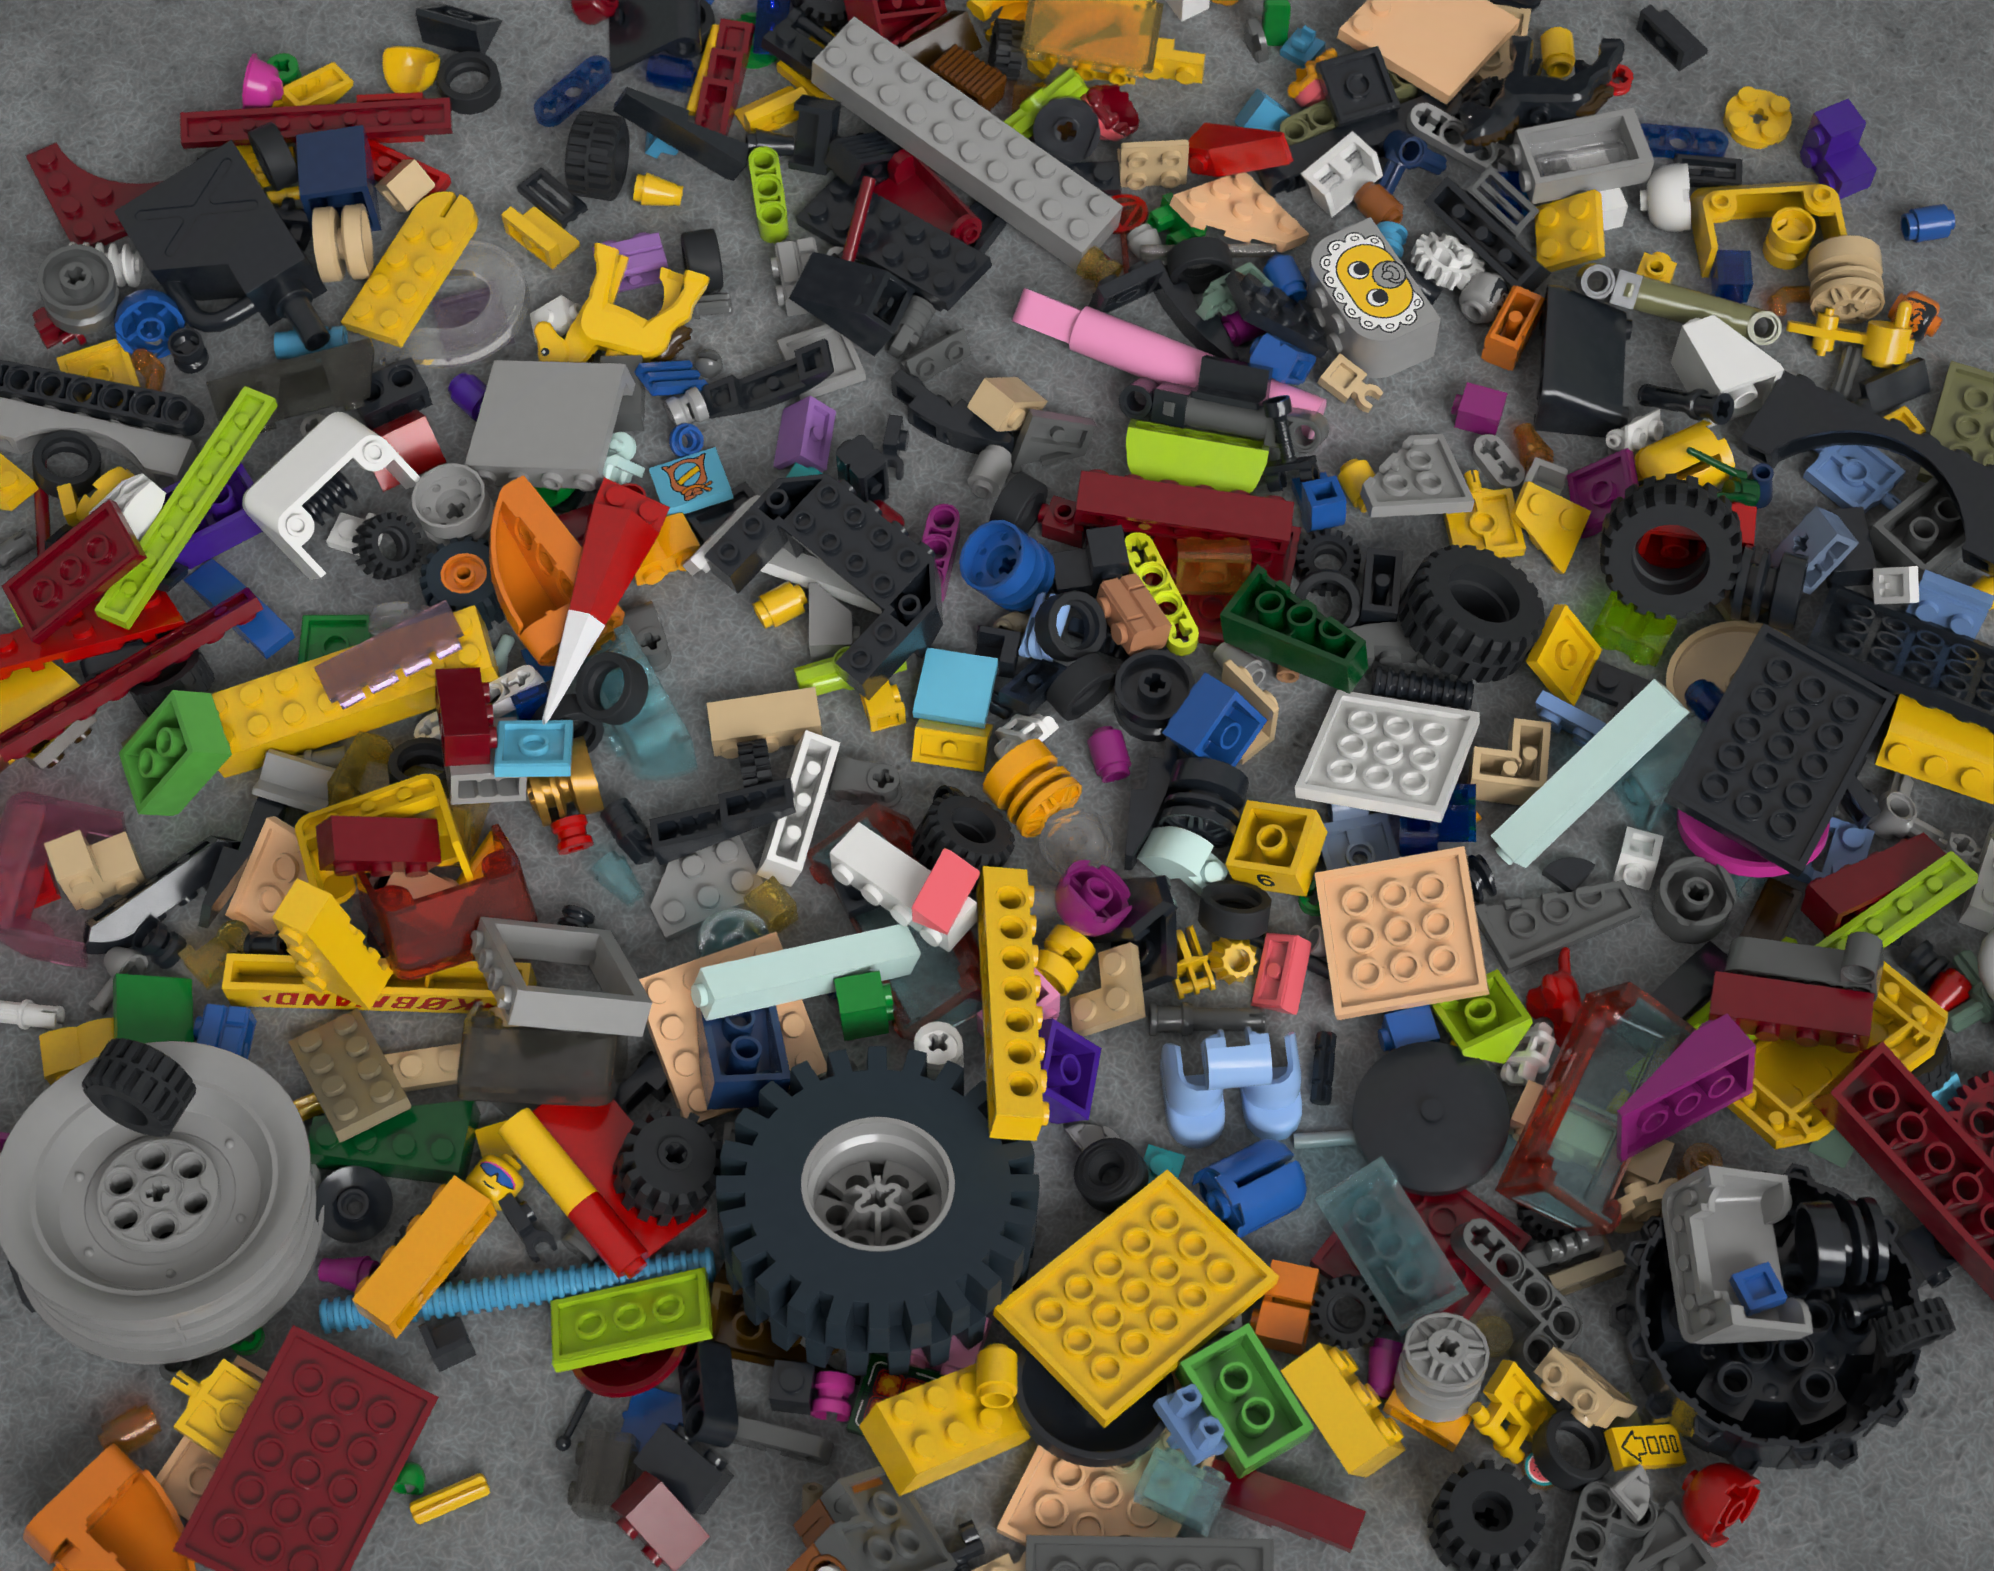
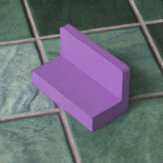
M808 396L784 408L773 466L777 469H783L797 462L806 468L814 467L821 473L826 471L836 411L812 396Z

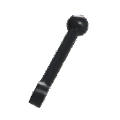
M586 1390L564 1434L556 1439L555 1445L558 1450L566 1451L571 1447L570 1438L592 1398L593 1392Z

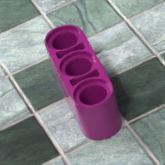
M938 504L930 510L922 537V542L928 545L935 554L943 556L941 558H934L941 577L942 602L946 597L960 539V514L950 504ZM940 525H950V527H947V528H940V527H938V526H940Z

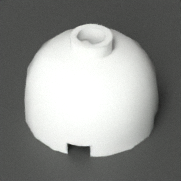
M1673 163L1658 168L1650 175L1646 190H1640L1641 211L1647 210L1650 222L1656 228L1668 232L1691 230L1688 164Z

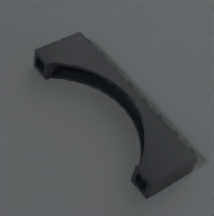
M1786 371L1784 372L1740 438L1743 454L1761 463L1768 464L1773 469L1778 462L1796 454L1839 445L1871 446L1904 456L1929 472L1942 485L1953 501L1961 518L1966 536V542L1961 548L1963 562L1994 577V465L1987 464L1984 466L1974 461L1963 450L1948 449L1929 434L1923 433L1919 435L1909 430L1908 426L1900 420L1894 418L1887 420L1877 415V412L1866 404L1860 403L1856 405L1849 402L1840 392L1834 389L1826 391L1816 386L1805 375L1797 374L1795 376Z

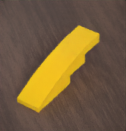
M332 62L284 86L282 98L275 101L271 107L335 104L354 86L353 80L335 62ZM251 145L236 146L241 155L254 153Z

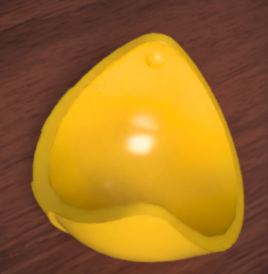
M410 46L388 47L383 52L382 61L385 79L395 93L423 92L436 80L440 67V58L436 53L423 48Z

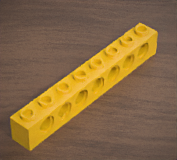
M983 866L976 888L989 1138L1037 1141L1041 1126H1047L1049 1102L1043 1101L1042 1093L1046 1091L1047 1071L1046 1069H1041L1040 1061H1043L1045 1053V1039L1038 1035V1029L1040 1030L1042 1026L1043 1009L1042 1006L1036 1005V998H1039L1041 978L1040 975H1034V968L1037 967L1039 949L1038 945L1032 944V938H1034L1036 933L1037 920L1036 915H1030V908L1033 907L1035 890L1033 885H1028L1027 869Z

